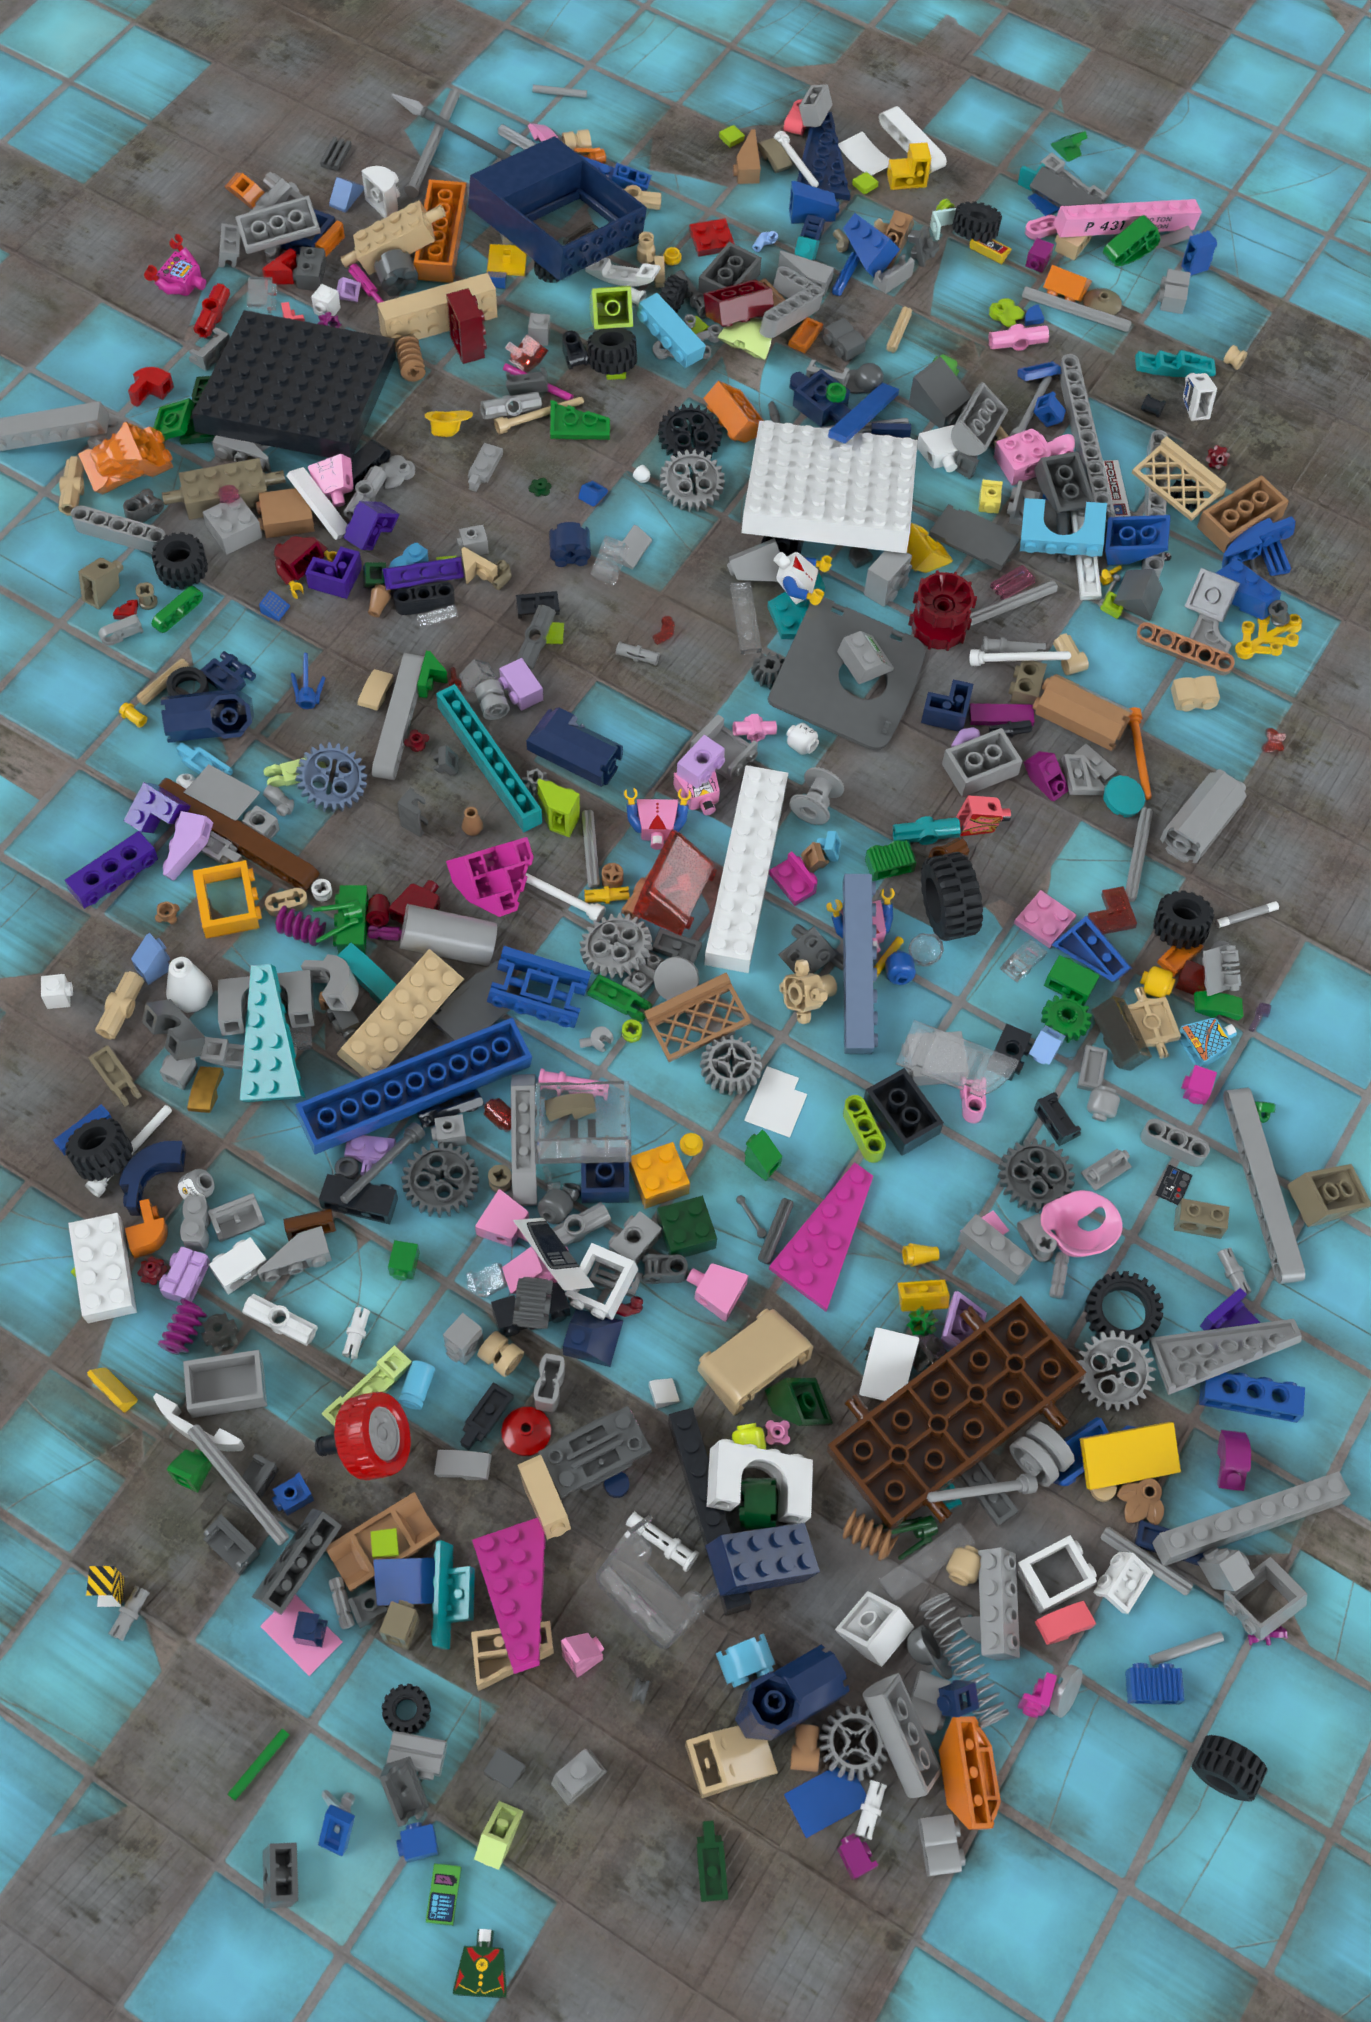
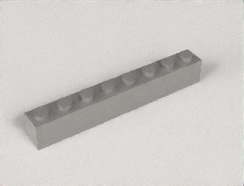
M1338 1471L1162 1532L1152 1544L1164 1567L1201 1554L1213 1547L1218 1548L1338 1506L1351 1493Z

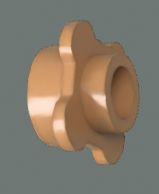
M171 902L159 903L157 915H155L156 922L161 923L164 921L174 924L177 921L176 914L180 910L179 906Z

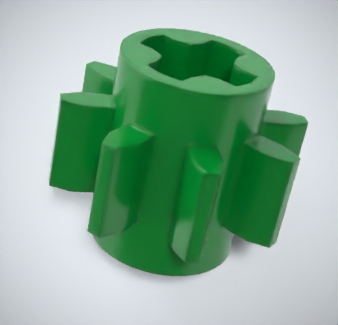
M923 1306L908 1315L911 1321L906 1325L910 1327L913 1336L916 1334L921 1335L922 1339H924L929 1334L937 1331L934 1324L939 1320L935 1318L932 1309L930 1311L924 1310Z

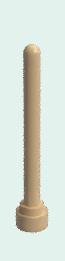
M577 397L558 404L566 407L567 405L576 407L582 405L584 399ZM551 406L510 419L507 417L494 419L496 431L500 435L506 433L512 426L550 415Z

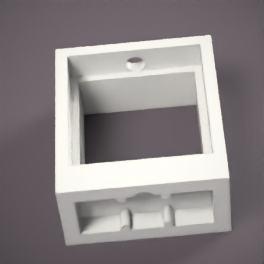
M591 1243L580 1264L586 1276H588L595 1261L622 1273L605 1305L579 1294L580 1289L567 1290L565 1295L572 1307L578 1310L588 1309L593 1316L602 1320L605 1317L613 1320L638 1271V1267L635 1261Z
M1071 1535L1016 1564L1017 1575L1039 1614L1091 1588L1097 1582V1575L1093 1566L1090 1563H1086L1082 1556V1547L1078 1541L1072 1539ZM1066 1548L1084 1581L1049 1598L1031 1565Z

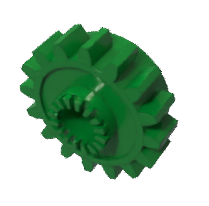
M1063 993L1061 999L1055 995L1052 1001L1048 1000L1041 1012V1023H1045L1046 1026L1065 1035L1064 1041L1069 1043L1072 1039L1078 1041L1080 1036L1086 1035L1087 1029L1091 1025L1090 1019L1092 1014L1087 1013L1089 1006H1082L1083 999L1075 1001V995H1072L1069 999Z

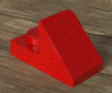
M288 249L262 268L264 281L267 285L294 284L292 271L297 267V257L294 250Z

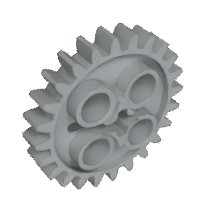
M686 449L685 455L678 451L677 458L671 455L670 461L666 460L665 467L661 468L662 474H660L659 480L660 488H663L662 495H667V501L673 500V506L681 504L680 510L685 506L688 507V512L691 511L692 507H695L696 511L699 512V506L706 510L707 503L713 506L714 500L718 501L720 494L723 493L725 480H723L724 473H721L722 466H717V460L710 461L711 455L704 457V451L697 455L696 449L693 450L692 454H689V451ZM688 466H691L692 479L689 478V476H690V470H689V467H688ZM692 481H693V483H695L694 491H695V493H696V496L693 495V491H692Z
M621 913L618 914L617 918L610 914L608 920L602 916L601 923L594 921V928L587 927L589 934H582L584 941H580L581 949L579 950L584 964L587 965L588 970L593 969L595 975L600 972L605 977L609 973L611 979L617 973L620 978L623 977V972L631 975L632 968L639 970L638 964H646L644 957H650L649 950H653L651 944L653 940L649 928L645 926L644 921L639 922L637 916L632 919L630 914L626 915L625 918L622 917Z
M1110 1330L1109 1337L1104 1332H1100V1340L1092 1336V1345L1084 1342L1083 1345L1087 1350L1086 1352L1078 1351L1077 1353L1083 1358L1076 1361L1087 1372L1079 1384H1084V1387L1080 1390L1081 1393L1089 1392L1088 1401L1096 1398L1095 1406L1099 1407L1104 1402L1105 1410H1109L1111 1404H1113L1115 1411H1119L1120 1404L1128 1410L1130 1401L1136 1406L1139 1405L1138 1396L1146 1399L1142 1391L1144 1389L1152 1390L1147 1385V1382L1155 1381V1378L1149 1376V1372L1155 1371L1156 1368L1148 1366V1363L1154 1359L1145 1357L1149 1349H1140L1142 1345L1141 1340L1134 1344V1335H1130L1125 1339L1124 1331H1120L1118 1337H1116L1114 1330ZM1120 1348H1124L1128 1352V1359L1124 1362H1120L1116 1356ZM1097 1355L1102 1356L1105 1360V1365L1102 1369H1096L1093 1365V1359ZM1129 1363H1135L1133 1368L1118 1371L1117 1377L1113 1374H1108L1097 1379L1094 1378V1374L1111 1370L1112 1364L1115 1367H1121ZM1128 1372H1133L1136 1376V1382L1132 1386H1128L1124 1380ZM1105 1379H1109L1113 1384V1388L1109 1393H1104L1101 1389V1383Z

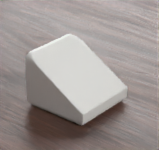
M673 1378L649 1381V1388L656 1409L680 1402Z

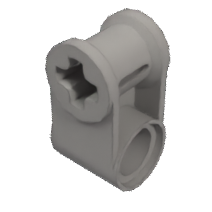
M1038 1213L1017 1223L1019 1234L1027 1244L1035 1260L1039 1262L1049 1261L1053 1256L1057 1242L1043 1230L1041 1214Z

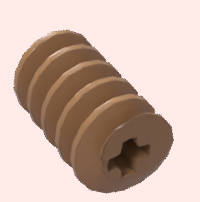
M405 336L399 339L395 345V351L401 376L407 381L416 382L424 377L426 371L419 341L414 336Z
M855 1508L843 1529V1539H847L852 1535L851 1544L855 1545L861 1541V1550L870 1546L869 1555L873 1556L878 1551V1560L882 1561L888 1557L900 1535L892 1539L891 1529L883 1534V1524L874 1528V1519L872 1518L866 1523V1514L862 1513L859 1517H856L857 1508Z

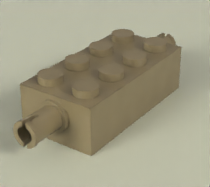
M256 458L180 472V489L162 492L164 505L178 502L185 503L189 520L203 518V511L238 494L249 509L256 508V502H260L258 493L267 492L266 488L268 486L286 483L283 470L266 474L262 472L260 459Z

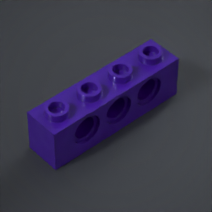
M137 831L64 881L69 892L85 909L97 903L106 894L115 891L125 881L133 879L143 869L151 867L158 860L155 848L140 831Z

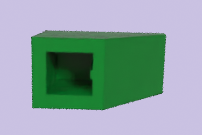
M762 1129L757 1135L753 1134L747 1140L744 1164L764 1181H767L781 1166L782 1155L768 1134Z

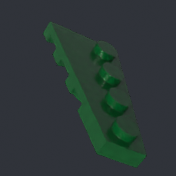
M211 376L196 377L191 396L192 401L195 403L193 410ZM192 415L185 435L180 436L181 445L209 443L214 440L215 435L195 432Z

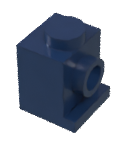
M299 1611L293 1634L296 1644L322 1648L328 1621L322 1620L319 1614Z
M953 1680V1683L938 1689L937 1706L944 1716L958 1718L979 1709L975 1682ZM963 1692H966L967 1702H966V1701H963V1698H962V1693H963Z

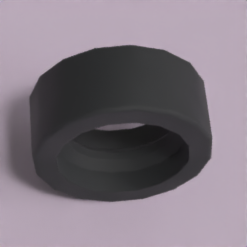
M181 667L168 676L166 682L168 695H182L178 694L175 689L180 683L189 680L200 683V688L194 693L209 692L207 678L201 670L195 667Z

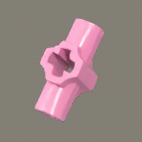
M751 714L745 717L743 721L733 722L732 731L734 736L746 735L747 739L751 742L754 740L759 742L765 739L766 735H775L777 724L776 721H763L762 717L758 714Z

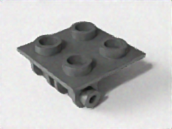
M813 926L778 955L794 974L796 973V960L801 959L808 961L810 970L808 973L814 974L833 959L837 953Z

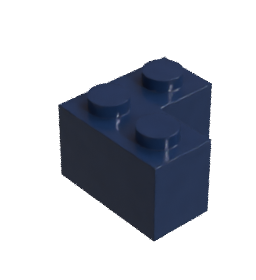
M953 679L949 696L928 692L921 723L959 732L964 728L974 684Z

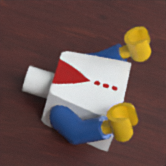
M780 552L774 558V562L779 566L776 579L795 604L810 599L811 604L818 605L824 596V592L820 589L813 591L818 574L816 567H819L822 572L829 571L832 566L830 564L832 557L825 555L821 561H817L816 558L803 557L798 552L788 557L783 552Z

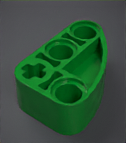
M1142 215L1104 247L1103 254L1114 266L1130 264L1144 257L1158 246L1161 241L1159 230L1146 215Z

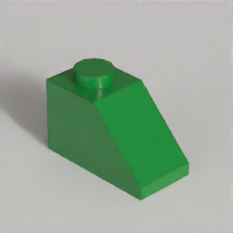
M185 1449L168 1466L167 1471L176 1484L198 1493L212 1464L202 1451L195 1449L192 1452Z

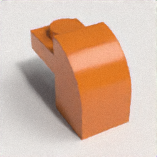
M149 1199L139 1201L144 1223L125 1228L129 1248L134 1258L156 1252L163 1246L168 1236V1226L164 1218H160L157 1206H152Z

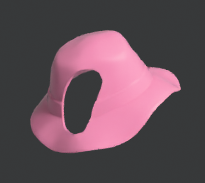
M1079 1190L1071 1192L1044 1205L1041 1213L1043 1230L1056 1240L1057 1247L1065 1255L1071 1257H1087L1102 1253L1111 1248L1118 1241L1122 1233L1123 1225L1118 1209L1111 1201L1091 1191ZM1098 1207L1104 1208L1106 1217L1098 1229L1086 1231L1078 1226L1080 1219Z

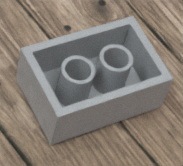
M1000 728L946 749L942 765L960 795L964 797L1019 775L1022 759L1003 729Z

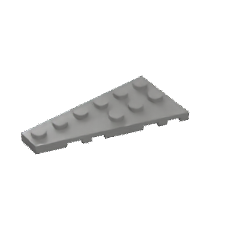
M1288 1319L1149 1338V1345L1167 1393L1170 1395L1301 1342L1302 1335L1295 1320Z

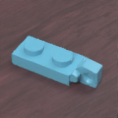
M181 743L176 748L178 755L183 758L182 762L185 766L197 774H200L208 764L230 776L233 774L229 766L199 746L191 749L184 743Z

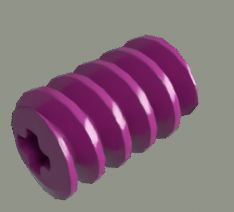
M283 905L275 922L277 932L279 934L285 933L287 937L293 936L295 940L301 939L303 943L309 942L311 946L318 945L319 943L316 942V939L324 935L326 922L319 925L320 918L318 917L311 922L312 916L310 914L303 919L304 913L302 911L295 916L296 910L294 908L287 913V906Z
M184 1299L180 1300L182 1305L176 1307L178 1314H173L171 1317L173 1322L167 1324L168 1331L162 1334L164 1340H160L157 1343L162 1349L175 1355H179L180 1352H189L184 1346L185 1343H194L189 1338V1335H198V1332L193 1327H202L203 1324L198 1318L207 1317L202 1308Z

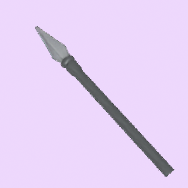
M396 94L391 95L413 115H420L422 118L435 122L503 160L512 156L436 115V113L424 107L419 101Z

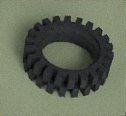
M1119 1271L1113 1272L1111 1276L1109 1274L1104 1275L1102 1280L1099 1279L1086 1299L1087 1304L1084 1312H1087L1086 1322L1091 1323L1089 1329L1091 1332L1094 1330L1097 1332L1095 1337L1100 1339V1332H1104L1109 1337L1110 1330H1114L1116 1337H1118L1120 1331H1124L1125 1339L1130 1335H1134V1344L1139 1340L1145 1344L1159 1328L1164 1314L1161 1312L1164 1308L1163 1303H1159L1161 1299L1160 1293H1154L1156 1287L1153 1284L1149 1287L1147 1285L1149 1280L1145 1277L1142 1281L1138 1279L1139 1274L1137 1273L1129 1276V1271H1123L1121 1275H1119ZM1118 1290L1134 1294L1140 1299L1145 1308L1144 1323L1132 1330H1123L1113 1326L1108 1322L1103 1313L1102 1303L1104 1297Z

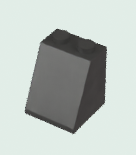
M939 357L913 377L909 405L938 428H942L956 423L971 395L943 358Z

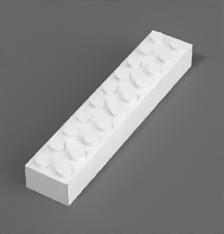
M745 766L706 947L704 965L749 973L787 787L788 773Z

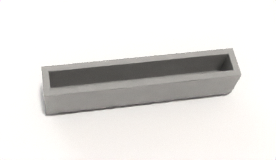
M98 401L0 418V451L107 434L109 413L103 404Z

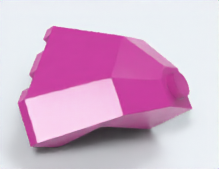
M524 837L448 860L446 863L453 884L466 900L500 917L517 911L519 906L518 897L520 892L524 890L528 878L526 872L528 866L532 865L534 857L528 837Z

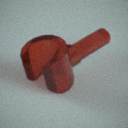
M452 667L450 668L452 679L449 682V687L455 684L459 686L461 692L462 683L457 679L456 668Z

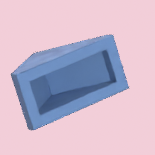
M336 177L329 206L346 213L363 192L364 186L348 179Z

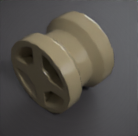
M499 1164L489 1170L488 1180L492 1191L497 1193L500 1189L505 1193L510 1190L512 1174L507 1166Z

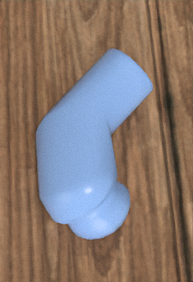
M777 232L761 233L752 246L753 250L760 252L763 246L774 244L778 239Z

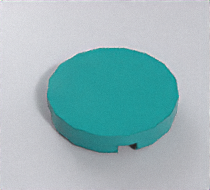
M1120 775L1113 777L1105 785L1103 799L1106 806L1114 814L1131 817L1135 816L1144 807L1145 793L1136 780Z

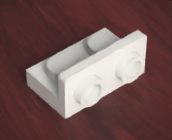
M1118 1552L1111 1559V1565L1106 1573L1099 1578L1094 1594L1105 1597L1121 1613L1128 1614L1154 1572L1134 1553Z

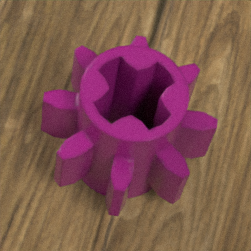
M331 312L318 316L320 320L317 324L336 328L342 326L338 320V315L332 316Z

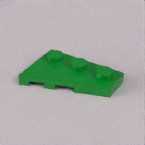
M551 400L550 439L610 440V418L589 411L582 412L576 410L573 406H562L557 404L556 401Z

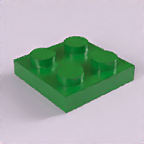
M188 398L159 407L153 428L163 434L165 441L185 435L195 403Z

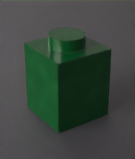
M365 562L363 566L364 588H375V585L378 584L385 586L383 569L386 568V562Z

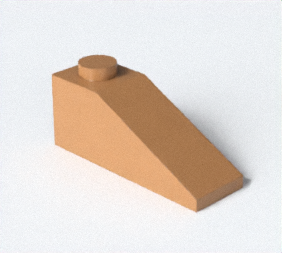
M751 129L737 155L736 164H733V176H737V184L760 183L761 168L755 129Z

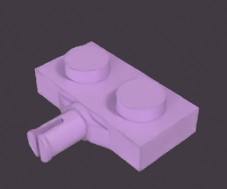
M362 1135L346 1143L344 1156L352 1157L363 1163L360 1172L363 1176L372 1167V1164L378 1162L396 1144V1141L393 1138Z

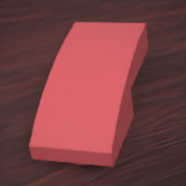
M1084 1601L1056 1610L1035 1621L1047 1645L1066 1640L1072 1634L1091 1629L1096 1625Z

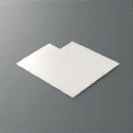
M767 1066L744 1121L790 1137L807 1097V1094L794 1090L799 1078Z

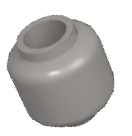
M1099 1086L1098 1089L1091 1091L1087 1110L1093 1114V1119L1106 1122L1107 1118H1114L1116 1116L1120 1103V1097L1116 1094V1090Z

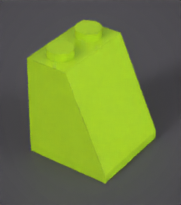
M631 286L591 289L589 300L590 316L594 329L633 327Z

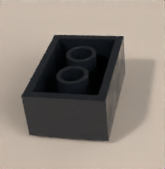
M905 1068L865 1090L864 1100L870 1112L901 1156L941 1133L944 1122Z

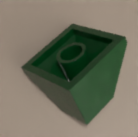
M784 1378L765 1390L768 1405L773 1414L798 1426H828L833 1424L816 1378Z

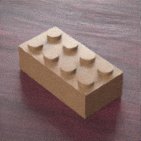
M1261 475L1204 510L1197 528L1225 553L1230 544L1253 525L1267 518L1275 522L1283 517L1289 500Z

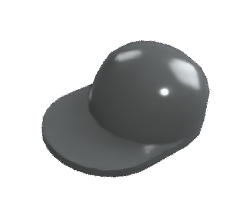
M865 363L856 370H849L850 378L846 388L852 394L871 393L883 383L884 374L878 365Z
M921 1625L912 1630L907 1638V1648L911 1657L922 1665H933L944 1679L949 1680L952 1678V1668L948 1666L949 1660L943 1656L944 1651L942 1647L938 1646L939 1642L933 1637L934 1634L925 1625Z

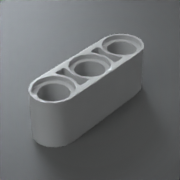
M1156 1118L1148 1120L1140 1136L1141 1141L1146 1146L1193 1167L1202 1165L1210 1151L1209 1144L1205 1140ZM1149 1130L1155 1131L1158 1135L1151 1134ZM1171 1140L1177 1141L1179 1145H1174ZM1192 1150L1198 1151L1201 1155L1194 1154Z

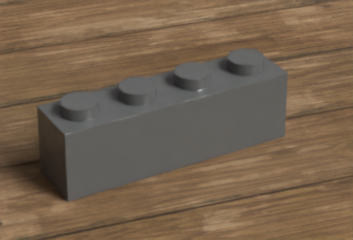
M1042 166L1030 184L1033 193L1059 208L1061 206L1104 204V200L1098 195L1091 196L1088 194L1087 189L1080 185L1076 187L1069 178L1065 176L1061 178L1050 167L1046 169Z

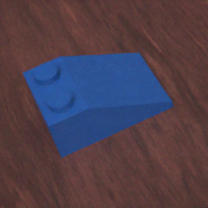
M1171 515L1108 517L1105 547L1107 565H1128L1168 551Z

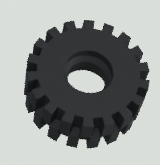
M967 201L965 204L962 202L960 205H957L952 228L956 234L960 233L959 236H965L968 240L971 238L977 242L978 240H981V242L986 240L992 241V239H996V236H998L1002 220L1001 212L997 211L998 209L991 208L992 206L989 204L987 206L984 205L982 202L980 204L977 201L972 203Z

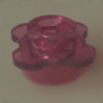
M233 485L221 487L218 493L219 497H221L219 499L220 502L233 503L240 498V495L237 494L239 492L238 489Z

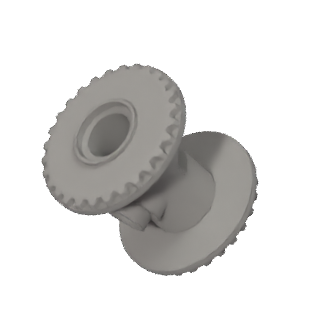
M812 767L804 774L805 782L810 787L809 792L806 795H794L789 804L790 809L798 818L810 824L823 825L830 818V813L827 809L830 805L829 798L840 797L844 792V784L831 771L820 767Z

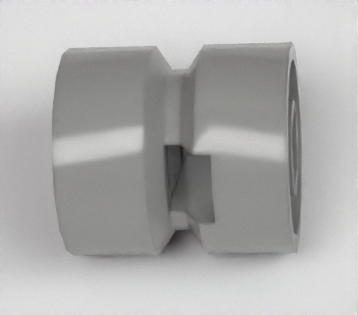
M486 680L476 687L475 694L485 719L497 720L508 714L510 710L509 704L504 696L502 685L498 680Z

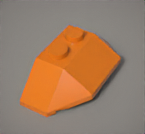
M961 1716L958 1718L952 1717L939 1748L946 1803L949 1809L969 1830L992 1829L1001 1802L992 1745L984 1731L979 1727L976 1717Z

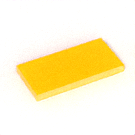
M1174 1422L1159 1423L1080 1438L1086 1487L1089 1490L1181 1472Z

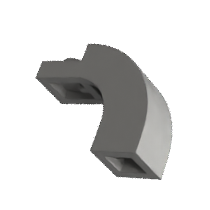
M327 954L323 961L304 960L301 968L302 970H310L313 983H328L322 992V996L330 1010L350 1011L357 1000L359 986L346 961L338 956Z

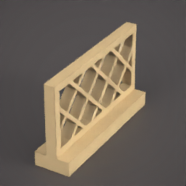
M1167 436L1161 440L1159 447L1132 470L1133 475L1190 521L1197 517L1214 500H1219L1224 495L1226 483ZM1161 454L1166 458V462H1155V457ZM1166 467L1167 474L1155 475V468ZM1169 467H1178L1181 470V474H1170ZM1152 468V475H1144L1140 470ZM1170 479H1181L1182 486H1170ZM1184 479H1193L1196 482V486H1185ZM1155 480H1167V487H1159L1155 484ZM1185 491H1196V498L1185 499ZM1199 491H1208L1211 496L1209 498H1200ZM1170 492H1182V499H1174L1170 496ZM1185 504H1197V509L1191 513L1185 508Z

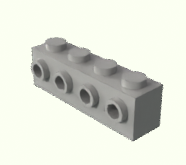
M1001 1547L978 1550V1555L981 1557V1567L979 1570L981 1655L997 1661L1020 1658L1016 1554Z

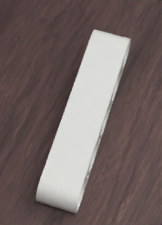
M898 106L880 113L879 121L881 126L907 153L910 143L928 142L931 154L929 174L946 166L947 161L944 153Z

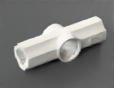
M252 1294L247 1299L242 1311L243 1314L272 1328L275 1333L284 1334L306 1346L312 1342L318 1329L313 1323L289 1312L286 1307L275 1305L255 1294ZM277 1317H286L284 1322L278 1324L274 1323Z

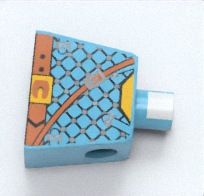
M1211 1018L1181 1026L1179 1030L1181 1038L1179 1041L1194 1065L1206 1068L1228 1052L1232 1045L1230 1039L1235 1037L1237 1032L1232 1024L1221 1027L1217 1019Z

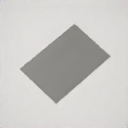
M209 764L184 791L185 794L235 821L261 793Z

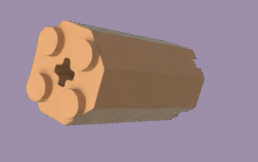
M1058 674L1047 678L1042 686V690H1044L1043 695L1036 699L1032 707L1036 710L1035 714L1110 751L1114 750L1116 747L1114 743L1116 739L1120 740L1130 720L1129 716L1133 711Z

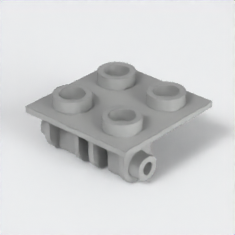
M1225 944L1203 951L1202 961L1205 967L1204 983L1207 989V996L1228 989L1230 991L1239 990V986H1241L1240 974H1231L1240 972V969H1231L1233 966L1240 965L1239 962H1231L1239 961L1236 945Z

